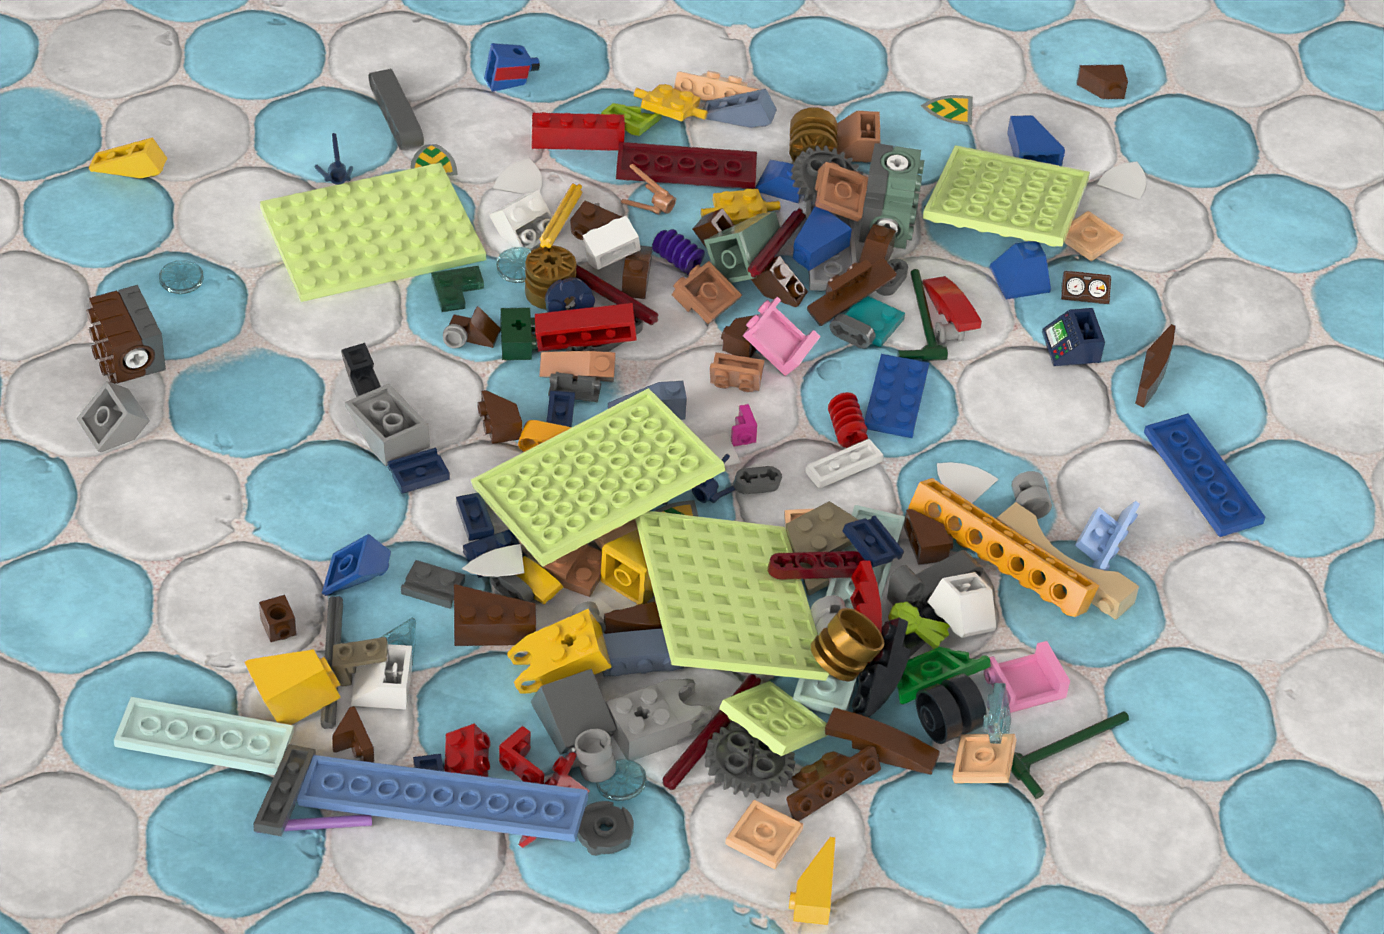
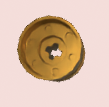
M816 107L805 108L794 114L790 120L789 154L794 162L801 152H806L809 147L813 151L816 146H819L821 151H823L825 146L828 147L830 152L834 148L838 149V123L835 116L825 109Z
M552 245L551 248L546 246L542 248L540 246L533 249L527 255L525 261L526 299L532 305L540 309H546L545 296L549 287L560 279L576 277L577 263L575 256L561 246ZM570 296V299L567 297L564 300L566 306L574 300V297Z
M843 608L838 611L827 625L828 627L823 628L810 645L815 660L825 671L839 680L849 682L855 680L859 673L865 669L867 662H871L882 650L884 639L879 629L865 615L854 609Z

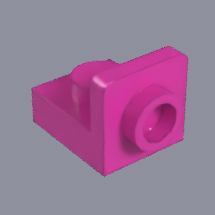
M749 404L740 405L738 416L735 417L736 425L732 426L731 430L733 447L756 443L757 423Z

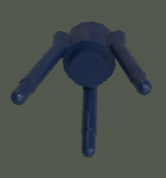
M333 133L332 143L335 162L328 167V173L319 165H315V169L324 177L326 182L331 181L333 184L340 185L351 180L350 176L353 166H349L346 170V166L340 162L337 135Z
M725 454L721 459L724 464L729 459V454ZM711 478L693 487L692 493L702 503H706L709 500L715 503L719 498L735 491V488L732 485L717 493L719 485L714 478Z

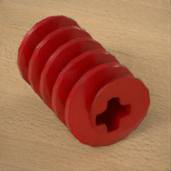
M846 392L832 398L828 404V412L838 443L842 447L848 448L867 440V427L857 396Z

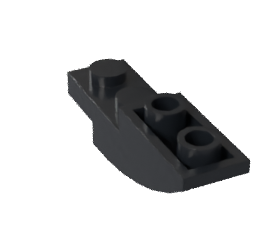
M899 617L886 621L882 626L881 635L884 639V646L875 656V664L865 667L859 676V688L857 696L852 703V713L870 717L882 707L896 689L911 650L902 647L908 621Z

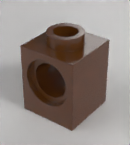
M285 595L259 602L260 620L270 643L296 635L295 616Z

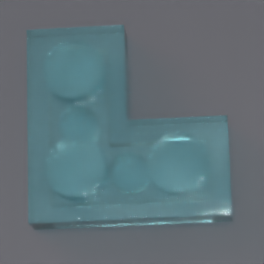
M994 683L993 694H988L987 708L989 715L984 716L983 728L984 732H988L990 743L1001 744L1002 735L1009 734L1011 714L1006 683Z

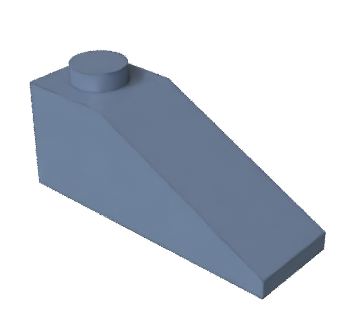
M767 89L706 101L703 110L708 111L706 117L708 120L749 128L764 127L771 124L777 111Z
M683 380L657 382L608 402L609 409L649 388L680 420H684L686 417L687 396Z

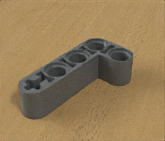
M961 550L917 574L907 565H903L897 568L890 577L887 600L893 606L896 603L908 602L912 606L917 607L919 611L928 603L927 601L942 578L976 572L980 577L983 573V568L965 550Z

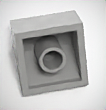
M108 381L105 382L77 417L83 430L99 452H104L135 440L150 421L128 388Z

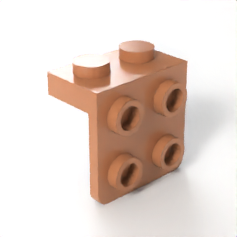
M715 352L714 363H711L709 368L710 383L719 388L737 387L743 392L759 391L764 360Z

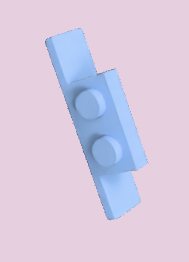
M1137 501L1125 508L1117 521L1100 507L1092 513L1075 544L1076 547L1095 561L1092 568L1108 571L1110 568L1109 560L1118 553L1120 549L1118 544L1124 540L1129 532L1127 527L1138 516L1135 513L1140 505Z

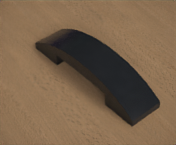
M365 343L341 349L344 365L356 397L381 387L373 369L374 362Z

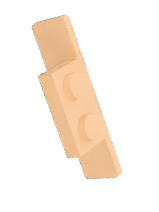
M679 71L674 89L689 91L694 96L701 97L700 100L704 101L761 90L748 87L747 82H742L741 77L729 76V78L720 77V73L715 71H707V74L704 73L700 76Z

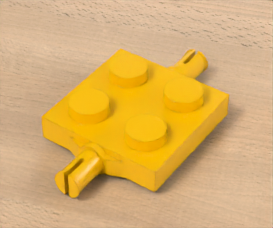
M659 84L649 92L636 88L634 91V97L642 99L641 108L679 121H683L690 116L705 120L708 115L707 110L697 108L700 105L701 97L694 96L689 91H679L667 84Z
M758 189L713 193L712 201L714 208L701 209V217L723 208L734 225L757 214L780 210L779 200L772 202L764 201Z

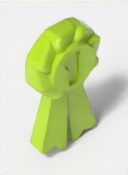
M908 602L896 603L890 609L888 614L889 620L900 617L908 621L905 634L915 632L933 649L937 648L949 636L947 629L950 625L948 623L921 618L917 607L912 606Z

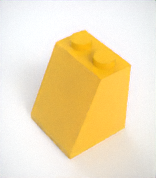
M638 529L602 547L600 582L637 604H646L654 596Z
M314 649L254 658L244 662L263 701L277 723L292 725L341 698L336 689L340 686L336 675L326 658L322 657L319 659Z

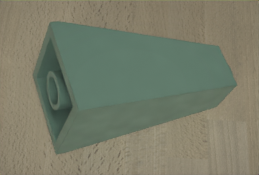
M771 211L757 214L704 240L712 265L730 283L754 279V277H751V273L748 272V267L780 228L776 212Z

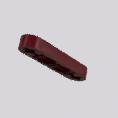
M858 551L775 553L770 557L767 571L769 575L776 579L851 578L860 561H865V559ZM825 562H832L837 567L830 568L825 565ZM799 563H808L812 568H803Z

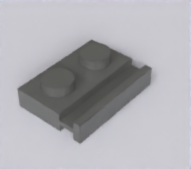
M415 560L405 578V583L401 586V594L451 609L454 601V584L463 586L465 574Z

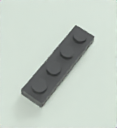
M288 744L253 823L255 832L282 837L296 805L297 797L313 755H316V749Z

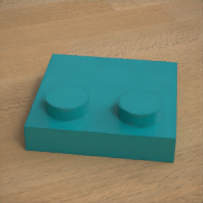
M870 296L853 305L845 314L870 326L876 335L872 344L880 348L905 318L904 312Z

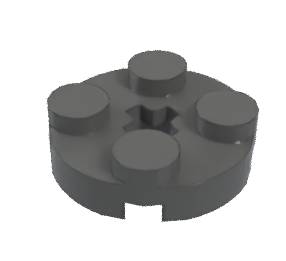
M599 801L585 807L577 837L580 843L587 848L588 853L595 856L612 854L630 846L634 822L626 808L622 807L620 809L613 806L614 803L609 801ZM601 824L612 827L609 831L600 830Z

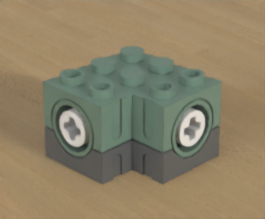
M874 144L859 242L865 243L873 224L896 230L894 248L906 249L907 240H912L914 226H910V224L915 225L916 210L919 202V193H915V191L920 192L922 176L918 175L923 174L925 161L920 160L921 150L898 146L893 148L891 145Z

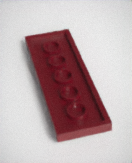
M619 142L616 179L645 181L630 168V165L634 164L654 182L755 189L756 151Z

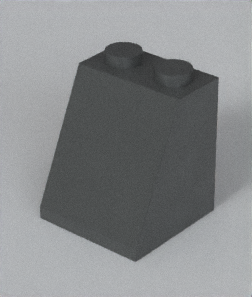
M592 669L541 686L531 700L534 710L560 755L567 752L571 753L572 751L576 753L575 739L584 731L600 729L607 732L610 737L616 731Z

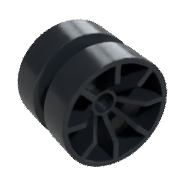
M957 674L943 680L941 684L937 683L921 689L916 694L915 703L919 720L928 736L938 744H944L958 738L961 733L967 734L979 729L986 723L987 712L983 697L976 684L966 674Z

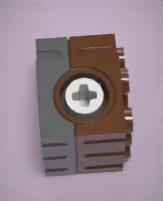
M138 285L89 298L90 308L86 311L89 322L93 325L89 327V333L92 341L95 342V345H91L95 360H100L99 367L103 376L107 375L111 383L118 384L166 370L162 333Z

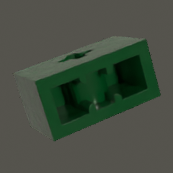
M501 308L502 360H532V350H537L536 335H532V332H535V318H531L530 308Z

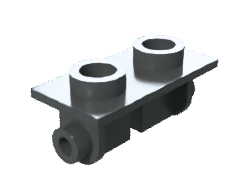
M556 371V374L551 373L550 375L551 384L548 396H550V390L575 392L576 400L598 402L602 383L601 380L596 379L594 376L578 375L577 380H574L572 374Z

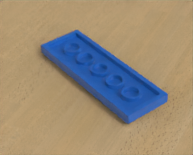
M1189 413L1145 426L1144 434L1219 537L1264 524L1265 515Z

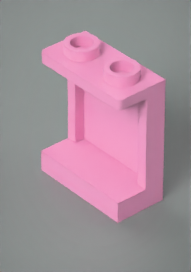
M776 297L772 302L766 300L757 311L760 314L758 316L754 315L746 324L748 329L743 337L786 376L799 366L821 336L814 330L805 336L776 308L781 301Z
M1047 641L1037 643L1035 654L1002 663H997L995 657L992 656L990 657L991 667L984 670L986 682L992 685L997 702L1003 705L1007 714L1067 697L1070 680Z

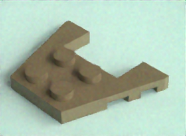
M830 501L786 524V532L793 553L835 552L846 549L853 544L842 530L845 524L857 521L858 519ZM799 563L803 568H812L808 563ZM829 578L803 579L809 596L829 585Z

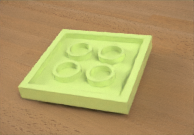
M771 681L724 699L719 708L728 715L730 720L739 723L748 730L750 735L760 739L769 746L771 751L781 756L828 736L825 735V726L827 724L825 721L798 701L793 700V697Z

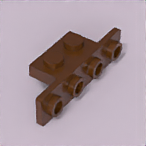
M884 258L879 259L872 265L867 259L861 263L855 262L847 269V272L842 275L837 274L828 281L826 294L808 305L807 311L819 326H823L837 315L895 279L897 274Z
M869 745L852 757L835 751L828 752L813 764L801 768L800 772L791 777L793 786L798 788V790L786 798L792 819L799 822L880 771L881 766L875 747Z

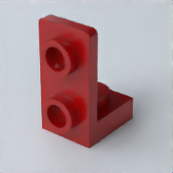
M521 726L499 745V762L505 770L512 771L521 778L522 782L544 784V772L524 758L531 748V732L524 726Z

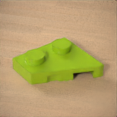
M612 103L601 112V114L624 115L625 131L637 136L642 135L660 121L662 117L658 113H642L641 107L625 106L617 103Z

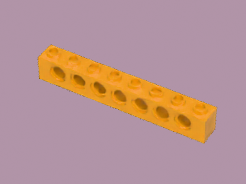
M930 478L919 482L908 509H913L944 524L947 534H951L960 546L970 548L977 553L980 559L993 563L1000 572L1019 580L1020 585L1034 590L1040 594L1043 600L1054 603L1061 608L1064 614L1076 617L1088 611L1099 588L1098 584L937 480ZM958 517L962 522V526L959 524ZM979 531H980L981 534H982V537H983L982 539H981L980 536H979ZM999 545L1003 547V553L1001 552ZM1020 558L1023 559L1024 566L1021 564ZM1041 571L1045 574L1046 580L1042 578ZM1063 585L1067 590V594H1065V592L1063 591Z

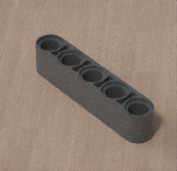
M386 69L369 73L368 78L371 91L399 149L403 150L424 145L422 129L393 70Z

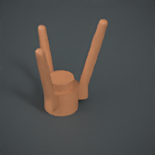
M631 164L630 168L648 183L645 187L654 193L652 198L654 206L622 199L621 203L649 210L657 215L661 212L670 213L676 204V197L670 195L668 191L661 188L634 164Z

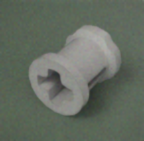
M936 322L935 336L938 344H942L947 340L957 339L958 342L964 340L965 331L958 332L953 323L942 324L941 322Z

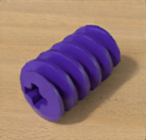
M671 229L668 232L667 230L660 231L652 243V249L655 253L665 258L669 263H672L673 266L679 268L680 271L689 275L694 267L701 265L705 256L703 249H698L696 244H691L689 239H685L675 229Z

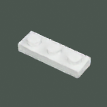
M867 439L806 465L805 473L820 489L883 462V454L870 439Z

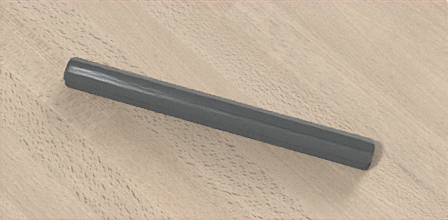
M331 596L328 599L325 658L333 672V645L341 644L343 599L340 596ZM337 700L321 708L320 721L321 727L324 729H332L336 726Z

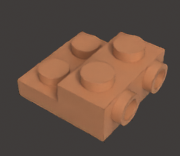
M825 162L818 170L815 190L818 192L815 207L858 222L862 218L868 177L861 175L857 171L842 168L836 163Z
M709 261L702 267L700 265L694 267L690 271L688 278L681 277L673 285L675 290L672 293V296L688 312L694 309L707 324L720 316L742 296Z
M587 543L542 568L555 577L562 584L563 588L590 597L601 580L602 551L588 546Z

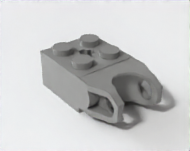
M693 679L665 680L605 702L616 727V731L612 736L628 762L678 745L679 740L692 736L697 730L712 720L713 710L710 706H691L684 703L695 693L696 683ZM689 686V687L687 688V690H685V691L682 692V693H679V692L681 691V689H683L684 687ZM705 713L701 719L696 720L701 714Z

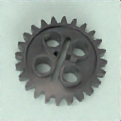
M816 146L814 151L809 147L806 152H801L791 169V172H793L791 179L795 180L793 187L800 188L797 194H804L805 198L803 201L811 200V206L814 207L818 192L815 190L818 170L825 162L836 163L850 171H856L859 165L851 164L852 157L845 159V152H842L840 155L837 154L836 148L830 152L827 146L824 147L823 151H821L819 146Z
M733 723L730 724L729 730L721 727L720 734L713 733L712 740H708L704 756L706 759L705 767L709 768L708 775L715 776L714 782H724V790L730 787L734 788V795L739 791H743L745 798L748 797L749 792L753 793L756 798H759L760 792L769 797L771 789L779 793L780 787L786 788L788 780H791L796 763L794 761V752L783 756L776 754L760 739L750 735L743 726L740 725V728H737ZM750 743L754 745L751 761L752 768L750 777L746 775Z

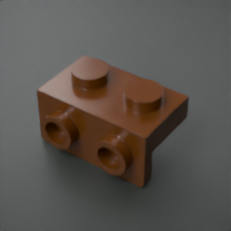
M585 200L570 219L571 233L577 239L583 240V235L587 234L590 230L598 229L614 219L622 218V216Z

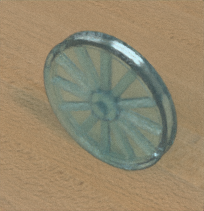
M513 247L502 252L496 262L497 272L500 277L512 283L525 282V261L527 255L532 250L524 247Z
M185 260L171 262L165 265L159 273L161 286L166 291L175 294L190 293L198 289L204 280L201 267L194 262Z
M616 760L617 767L614 775L606 781L596 782L599 793L605 798L614 801H625L636 797L644 790L647 777L644 768L637 762L632 760Z

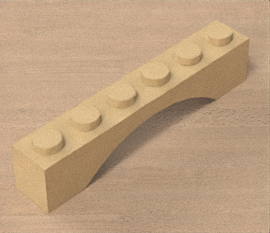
M1017 502L996 518L1098 584L1099 588L1091 603L1103 613L1116 620L1135 604L1139 589L1137 584L1119 572L1092 568L1078 563L1061 553L1044 536L1036 515Z

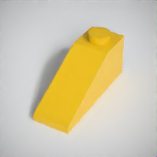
M151 137L97 152L88 168L92 172L134 178L154 177L163 171L167 157L154 138Z
M836 837L828 838L797 880L796 892H790L789 909L794 910L793 921L828 925Z

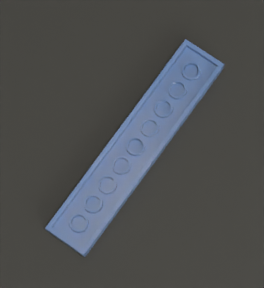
M313 755L297 801L298 805L303 807L575 842L588 800V790Z

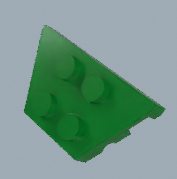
M937 647L909 659L897 685L900 704L903 705L915 700L919 690L933 684H941L943 680L960 673L971 676L991 667L990 657L983 655L976 660L969 658V652Z

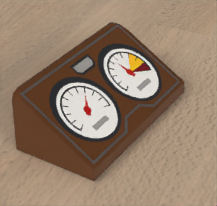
M1075 271L1063 272L1061 283L1062 300L1109 304L1111 290L1110 275Z

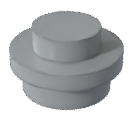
M448 325L443 331L444 343L450 348H460L467 341V332L460 325Z

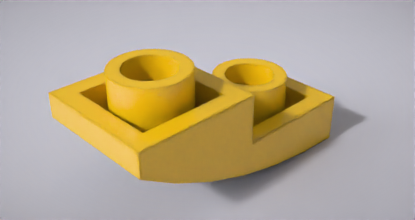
M523 556L524 573L516 575L531 588L535 600L546 604L563 586L544 568L528 557Z

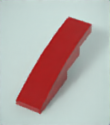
M946 276L923 280V286L938 314H944L947 322L953 323L958 332L981 328L982 320L968 298L954 282Z
M860 561L851 576L855 590L850 600L854 610L871 620L881 633L882 611L877 580L871 562Z

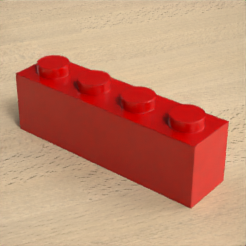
M532 113V149L618 151L619 142H624V115Z
M633 303L535 314V333L538 351L637 341Z

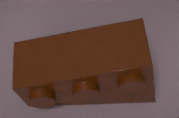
M454 584V646L516 645L527 635L536 632L535 603Z

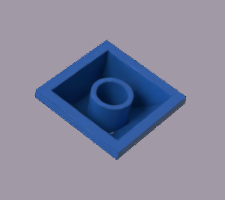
M770 160L755 186V189H758L760 193L794 203H799L803 194H797L800 188L793 187L795 180L791 179L793 164Z
M1039 242L1015 243L990 264V269L1005 299L1051 292L1047 259Z
M367 534L333 553L322 594L327 596L367 582L378 575H383L389 568L391 551L370 534Z

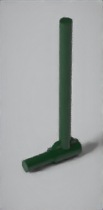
M913 269L910 274L927 345L920 350H898L897 357L912 360L922 359V361L947 360V347L937 345L920 271Z
M1125 711L1120 712L1024 756L1021 753L1014 752L1011 772L1017 780L1023 782L1035 799L1043 796L1044 791L1030 775L1031 764L1129 721V716Z

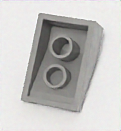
M390 384L345 402V407L370 449L385 466H388V461L415 454L430 447L428 423Z

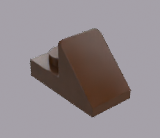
M478 306L472 318L453 314L449 325H460L465 329L468 336L466 342L494 348L501 332V328Z
M355 706L349 707L332 735L333 752L336 753L351 748L355 758H360L364 762L374 763L373 744Z

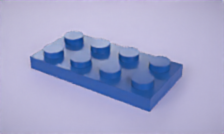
M881 354L865 416L867 430L913 438L929 369L928 362Z

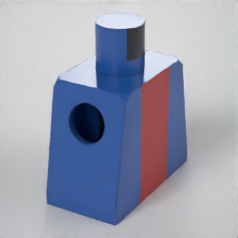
M491 43L484 79L492 92L526 84L529 71L539 70L540 62L537 57L531 58L522 45Z

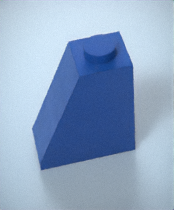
M1033 115L1010 116L1007 134L1014 157L1062 166L1065 154L1064 147Z
M814 207L794 240L792 258L810 271L850 246L852 228L831 212Z

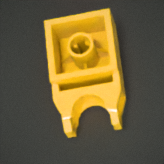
M589 609L527 635L507 653L513 665H530L514 681V685L520 694L537 692L543 685L592 669L595 675L612 668L601 626ZM519 652H528L523 657H515ZM535 680V682L531 685H521L525 681Z

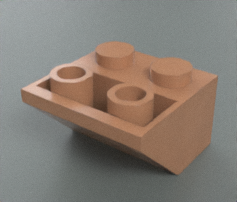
M855 111L838 122L837 154L840 155L842 152H845V159L852 157V161L871 162L874 144H880L881 142L880 112Z

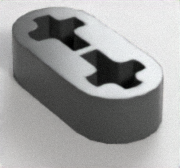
M892 259L888 262L896 272V278L876 290L877 293L889 296L896 292L907 277L908 264L904 260Z
M844 314L837 315L830 323V330L836 337L862 349L869 347L876 338L875 332L870 326Z
M773 466L743 468L737 471L733 486L736 491L742 494L773 492L779 488L782 473Z
M517 575L490 576L492 585L503 596L527 602L534 600L531 588Z

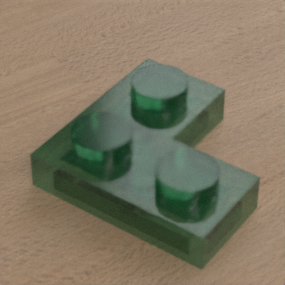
M479 266L431 273L432 284L441 312L465 309V299L462 292L484 289V281Z

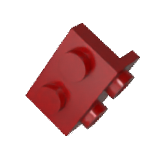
M475 723L446 733L445 772L488 777V770H490L488 756L491 743L487 733L483 732Z

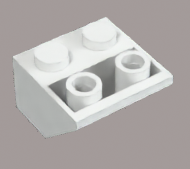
M539 190L527 193L489 214L499 235L521 253H525L541 243L539 238L552 218Z
M627 216L614 219L598 229H592L583 235L587 261L589 265L597 270L641 250L639 236Z
M976 572L942 578L927 601L934 608L935 613L943 618L951 626L952 631L961 638L992 632L996 629L992 589Z
M388 644L386 662L357 666L351 706L407 710L412 673V646Z

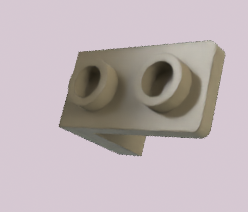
M386 637L333 645L332 668L341 687L352 685V674L356 673V666L387 661L388 641Z

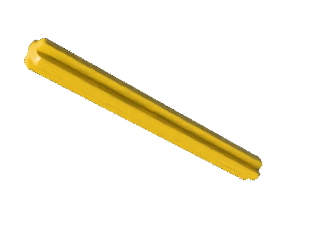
M573 183L570 185L539 238L542 248L545 246L551 248L582 194V186L580 184L575 185Z

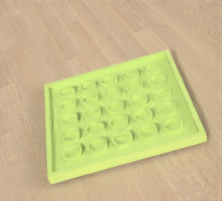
M955 145L924 209L923 219L934 223L952 224L958 228L967 227L976 229L979 232L996 233L1003 237H1016L1024 241L1046 243L1052 247H1062L1089 181L1090 172Z

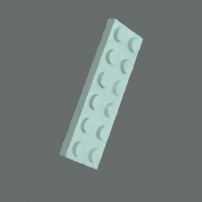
M131 697L114 738V745L118 748L275 775L287 746L292 740L294 726Z

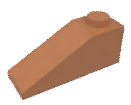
M598 351L541 352L539 377L550 378L551 373L556 374L557 371L559 373L572 374L573 379L576 380L578 375L594 376L601 381L614 382L616 356L613 352Z

